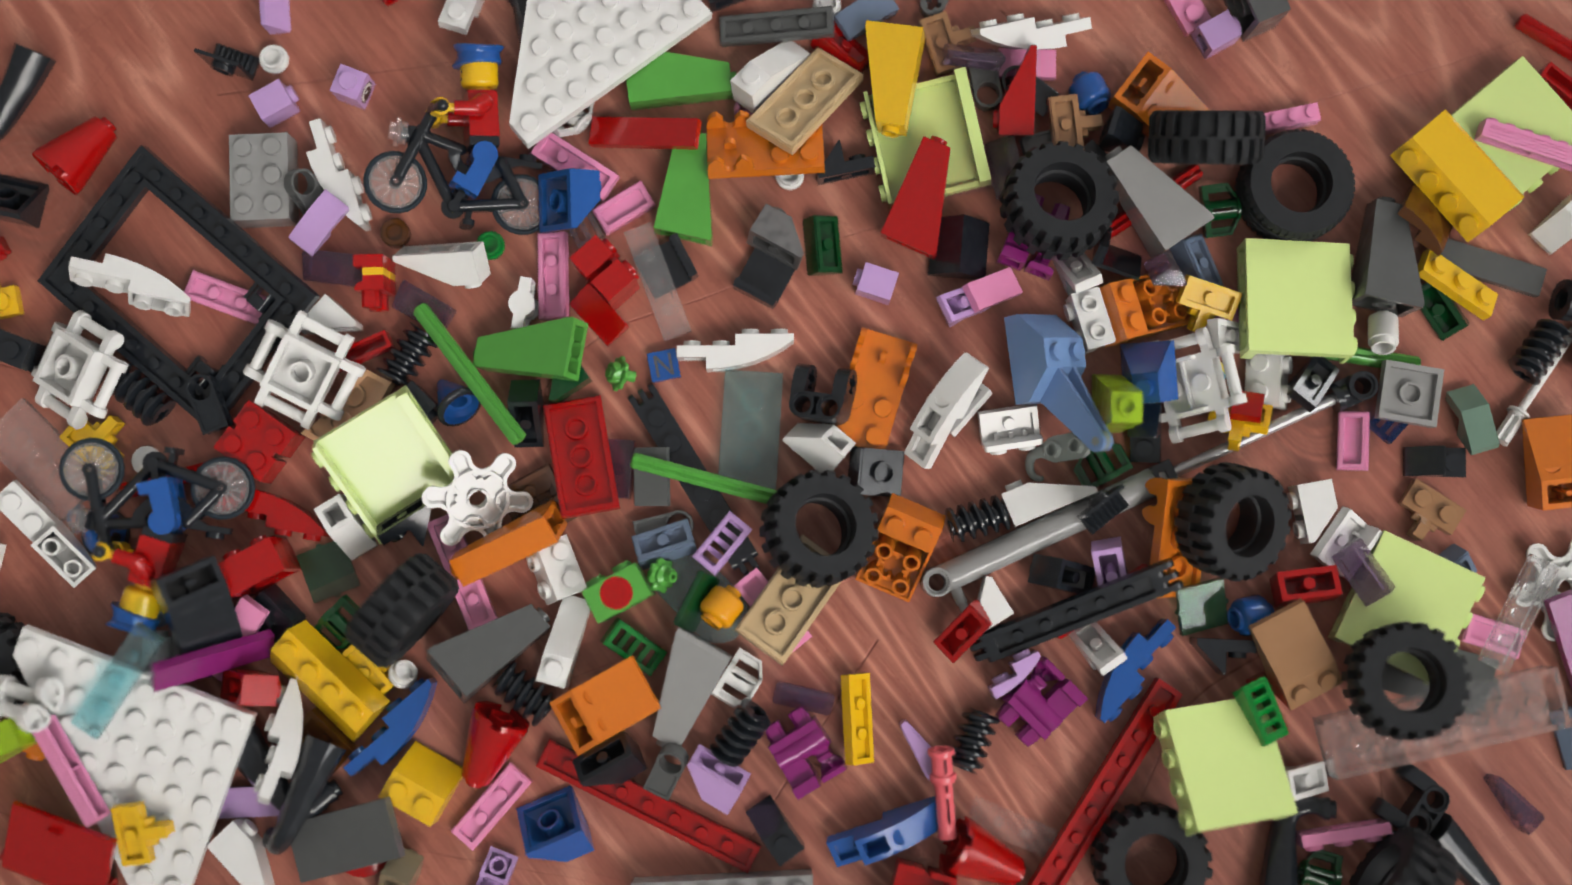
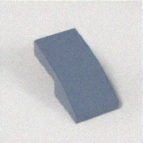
M857 0L834 15V21L849 42L866 33V20L882 22L894 16L898 12L899 7L894 0Z

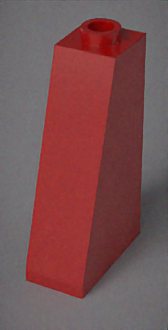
M923 136L881 230V237L935 260L938 250L951 148L946 146L947 142L939 137L931 136L929 139Z

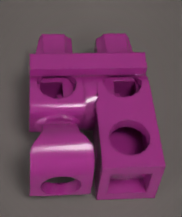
M1035 194L1036 199L1042 208L1045 198L1038 194ZM1055 203L1051 214H1048L1057 219L1068 220L1070 207L1061 203ZM1012 231L1008 233L996 262L1021 271L1029 255V252L1026 251L1028 247L1023 243L1018 245L1013 240L1015 234ZM1038 252L1035 259L1028 262L1024 271L1049 281L1054 272L1053 268L1048 266L1051 260L1042 258V253Z
M1043 656L1040 657L1030 675L1031 678L1029 680L1025 678L1001 698L1005 703L996 713V716L1007 727H1010L1018 717L1025 722L1015 735L1027 747L1031 746L1039 738L1046 740L1051 735V732L1058 728L1077 706L1081 707L1088 700L1048 658ZM1058 679L1059 681L1043 696L1041 690L1047 686L1045 682Z
M802 705L788 713L795 728L786 732L778 719L771 723L765 731L770 742L768 749L786 776L797 800L819 788L821 782L825 783L847 770L843 757L834 754L828 748L831 744V739L815 715L811 717ZM811 755H815L818 762L821 763V778L808 759Z

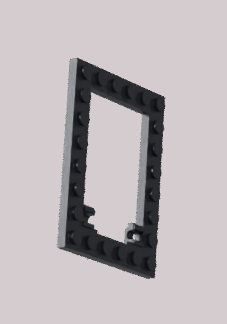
M140 145L38 279V282L73 313L83 310L91 315L92 320L110 331L115 330L122 334L124 343L117 351L196 420L191 402L186 394V383L190 377L198 373L214 376L220 384L230 412L254 381V379L243 374V370L246 364L251 363L266 332L264 327L269 319L274 320L289 329L299 310L308 313L320 297V295L147 146ZM149 190L255 281L244 295V298L263 314L258 319L259 322L227 363L222 365L219 370L210 367L207 364L208 360L201 355H198L188 369H186L92 286L84 287L70 281L68 265L71 256L95 261ZM263 290L269 293L265 300L259 296ZM277 336L261 368L262 370L275 355L282 338ZM203 378L202 381L198 380L195 390L201 399H206L210 394L211 387L209 382Z

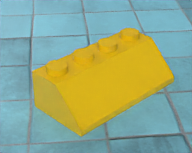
M1446 109L1390 155L1467 242L1489 228L1524 198L1523 194Z
M307 620L287 629L270 651V662L289 680L290 678L296 679L299 690L353 743L359 739L391 702Z

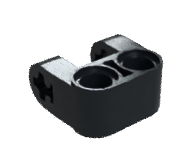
M798 364L795 368L789 401L791 412L808 422L834 424L835 426L846 423L851 415L857 387L856 371L839 368L835 374L832 394L814 392L817 379L816 367L814 365ZM810 400L809 409L803 412V405ZM837 404V412L830 416V408Z
M1402 760L1394 773L1411 785L1414 790L1400 810L1380 797L1375 799L1369 810L1381 819L1389 821L1391 826L1396 829L1410 827L1411 818L1417 815L1419 823L1416 828L1429 835L1450 804L1449 794L1431 777L1414 765ZM1433 791L1435 800L1431 805H1428L1427 795Z

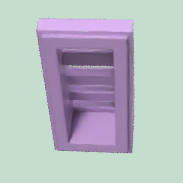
M729 511L693 554L692 558L716 576L750 534L752 528ZM728 522L742 532L739 537L725 527ZM721 531L734 541L731 546L718 536ZM713 541L726 550L724 555L711 546ZM706 550L719 560L716 565L703 555Z
M902 719L899 722L900 728L925 777L930 781L929 775L932 773L931 757L928 756L927 750L931 746L906 719Z

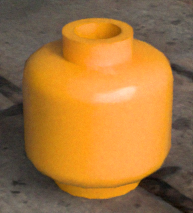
M731 585L726 587L714 586L700 604L702 620L716 630L730 628L744 610V604L740 599L741 593Z

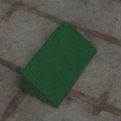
M813 215L804 219L803 233L807 275L819 276L843 273L838 216Z
M1427 282L1421 285L1425 303L1424 307L1420 310L1441 341L1470 324L1454 300Z
M702 570L697 572L673 621L674 625L691 632L696 631L702 619L700 604L714 586L719 585L720 580Z

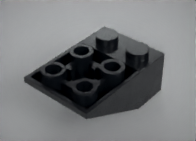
M206 556L148 581L181 655L243 637L227 583L215 556Z

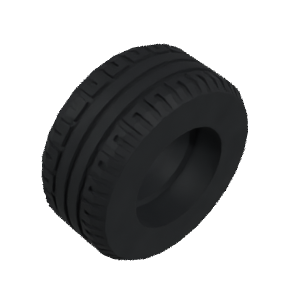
M1291 129L1269 137L1265 140L1264 157L1261 162L1242 164L1237 174L1235 193L1240 198L1242 219L1246 221V225L1251 227V230L1256 232L1258 236H1262L1263 239L1313 241L1329 232L1346 216L1355 195V175L1352 173L1353 167L1350 165L1351 162L1347 160L1346 153L1344 154L1343 150L1339 149L1336 143H1333V140L1327 139L1325 135L1322 136L1321 133H1314L1311 130L1302 129L1300 131V129H1295L1293 131ZM1282 164L1295 165L1305 170L1312 177L1317 189V200L1313 209L1308 212H1296L1284 207L1277 200L1271 186L1272 172L1277 166Z

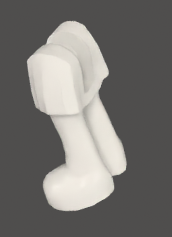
M0 675V719L2 716L14 719L20 729L29 733L39 732L46 728L50 723L51 717L45 709L56 712L62 704L63 685L61 681L57 678L44 677L39 679L33 688L20 684L15 676ZM18 699L28 702V704L20 706L13 704V701Z

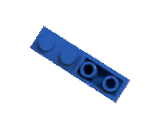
M1160 619L1145 637L1140 633L1132 632L1120 648L1125 653L1127 660L1104 676L1095 712V717L1099 721L1105 723L1107 720L1111 722L1116 719L1123 710L1120 706L1128 698L1132 700L1140 693L1143 688L1140 684L1145 679L1137 670L1139 668L1141 670L1145 669L1154 659L1152 656L1153 652L1158 647L1164 648L1174 637L1172 632L1177 627L1168 619Z
M434 677L426 681L423 678L419 679L409 688L411 692L409 696L404 700L400 697L397 698L386 708L389 713L382 719L389 729L383 726L371 736L374 742L367 748L360 746L348 756L350 762L343 768L351 777L360 773L375 759L381 766L389 763L412 739L432 703L438 683Z
M933 796L882 812L881 820L827 836L826 844L836 866L840 867L859 860H863L864 865L880 861L919 843L937 832L936 798Z

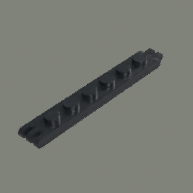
M652 382L647 385L648 390L653 394L649 398L642 388L637 391L643 400L641 403L638 404L637 399L633 395L627 397L657 447H670V462L707 471ZM679 481L711 533L725 515L731 511L730 507L719 491ZM730 522L725 526L738 537L742 533ZM722 531L718 535L730 546L734 543ZM746 537L728 562L733 570L739 568L744 577L749 574L744 565L748 561L753 569L756 567L760 568L754 559L759 554L749 538ZM718 544L723 554H725L726 550Z
M1168 558L988 629L970 647V650L976 651L983 648V650L973 655L976 662L988 659L990 663L1179 590L1184 585L1180 579L1168 582L1179 576L1177 569L1164 572V570L1174 566L1172 559Z

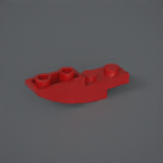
M242 487L240 498L225 496L215 506L219 507L218 513H229L238 509L245 502L249 488ZM255 489L253 501L245 510L248 512L247 518L265 520L266 518L265 527L275 528L274 534L292 537L294 531L303 533V539L321 542L322 536L330 537L320 519L310 511L286 498Z

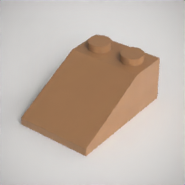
M1301 598L1249 626L1271 689L1290 711L1343 683L1336 661L1308 607Z

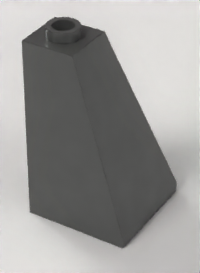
M1378 197L1366 205L1351 274V281L1355 284L1352 306L1372 311L1387 310L1398 317H1404L1422 309L1425 303L1408 221L1397 214L1401 204L1396 203V200L1390 197Z
M530 604L432 646L427 650L426 659L465 704L546 634L550 628L548 624L550 619L540 607L535 609Z

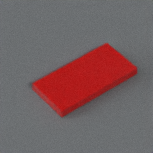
M601 395L543 405L561 518L568 519L620 509Z

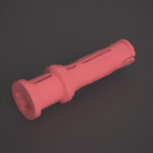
M934 746L928 748L927 753L931 757L932 773H930L929 779L935 785L938 838L943 841H949L957 838L953 783H955L957 775L953 771L952 755L955 754V749L951 746Z

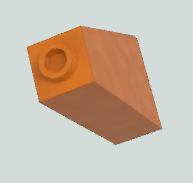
M552 499L455 552L449 560L450 571L453 577L459 580L462 586L465 587L557 543L568 523L565 519L561 518L560 509L556 501Z

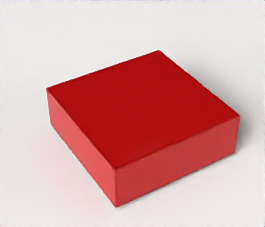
M1242 391V393H1246L1248 402L1231 406L1230 419L1260 423L1265 394Z

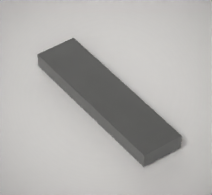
M833 6L720 16V44L722 47L835 37Z
M1449 238L1441 253L1442 256L1479 281L1534 298L1540 296L1547 272L1546 268Z

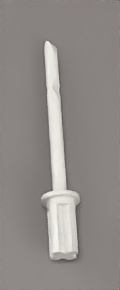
M1564 337L1568 343L1566 348L1557 347L1561 352V356L1558 358L1551 356L1554 365L1552 367L1544 366L1548 372L1546 376L1538 375L1541 383L1539 385L1532 384L1518 407L1510 405L1507 408L1508 414L1496 431L1502 446H1508L1522 425V419L1530 418L1526 410L1571 344L1572 338Z

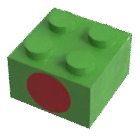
M627 560L612 568L614 574L607 578L605 575H599L585 583L588 588L581 592L597 623L606 622L656 595L655 591L651 590V584L648 582L647 576L639 563L632 564L631 561Z

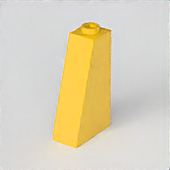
M866 20L867 47L875 122L878 133H882V135L890 138H897L899 135L907 136L925 43L924 28Z

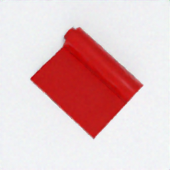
M15 800L12 803L5 847L0 855L4 869L45 885H118V878L110 875L117 839Z

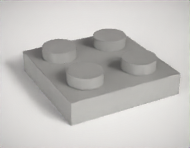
M1387 359L1382 361L1374 418L1428 428L1437 427L1444 369Z

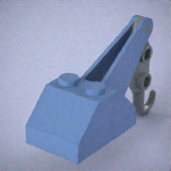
M1015 314L1004 317L1015 404H1043L1072 431L1071 433L1051 436L1044 444L1029 451L1025 459V469L1028 476L1036 482L1044 480V477L1037 475L1034 470V462L1038 458L1056 463L1085 458L1089 455L1090 451L1103 452L1110 450L1113 446V436L1105 425L1081 378L1086 368L1083 338L1057 315Z

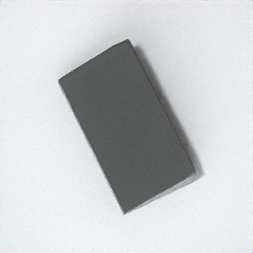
M670 447L634 448L633 454L640 453L670 461ZM634 469V505L670 506V478Z

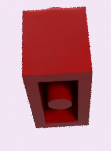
M1337 565L1276 572L1269 579L1275 608L1285 607L1300 598L1304 600L1305 604L1333 601L1343 594Z
M230 669L223 671L220 699L238 705L276 706V699L281 694V683L278 675L260 670Z

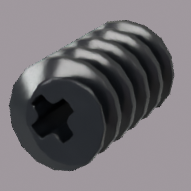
M1551 319L1538 320L1535 325L1536 328L1531 329L1529 337L1523 340L1522 346L1518 347L1515 352L1516 355L1512 356L1508 362L1518 377L1534 385L1541 383L1536 374L1546 376L1548 372L1542 365L1548 367L1554 365L1553 359L1549 356L1560 357L1561 352L1557 347L1566 348L1568 346L1567 341L1563 337L1572 338V333L1565 326Z
M413 323L411 325L414 327V331L403 330L408 339L396 340L401 349L391 348L389 350L394 359L383 358L388 368H376L378 372L399 386L401 384L407 385L411 382L407 375L418 376L419 373L414 365L421 367L426 365L421 356H432V353L427 348L428 346L438 348L429 334Z
M129 363L126 373L121 374L112 395H115V399L118 402L124 403L125 409L132 411L134 417L141 418L143 425H154L169 415L174 409L176 402L170 400L164 404L167 394L163 392L155 396L159 387L153 385L147 388L150 379L145 377L139 381L142 372L137 369L130 373L133 364Z
M996 495L991 496L990 505L985 498L979 500V508L971 501L968 502L967 511L962 504L957 505L956 514L950 507L945 510L946 522L953 542L955 535L959 537L961 542H965L966 532L973 539H976L977 529H980L983 535L987 536L989 526L998 533L1000 523H1003L1007 530L1010 529V519L1003 498L1000 501Z
M515 661L506 668L492 687L497 685L496 696L506 692L504 699L506 704L516 700L513 707L515 712L525 708L522 715L524 719L534 715L531 725L535 727L552 710L550 702L554 693L550 692L543 696L542 692L545 687L543 684L533 688L536 678L533 676L525 681V669L515 673L514 671L517 666Z
M743 699L740 702L741 707H737L734 710L735 716H730L727 720L728 725H724L721 728L722 734L715 736L716 744H710L712 754L720 762L728 766H740L744 761V757L749 755L751 749L757 744V740L763 736L764 731L770 726V719L766 712L749 699Z
M971 708L972 712L962 713L968 724H958L957 726L964 732V735H954V739L960 743V746H951L954 747L956 757L952 758V763L955 767L977 774L973 770L983 769L984 767L977 758H986L988 756V753L981 747L992 745V742L985 736L996 734V731L990 724H999L1000 719Z

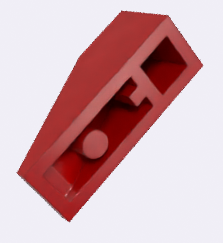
M1037 45L1029 46L999 103V111H993V128H998L999 135H1034Z

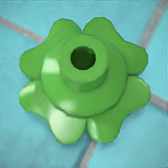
M620 356V358H616L614 362L608 364L605 377L607 382L612 385L613 391H617L618 389L621 390L627 381L634 382L636 372L629 370V364L626 362L625 356Z
M658 558L656 563L650 565V569L647 572V580L651 584L652 591L665 593L667 588H671L673 583L677 581L678 575L675 569L672 568V561Z

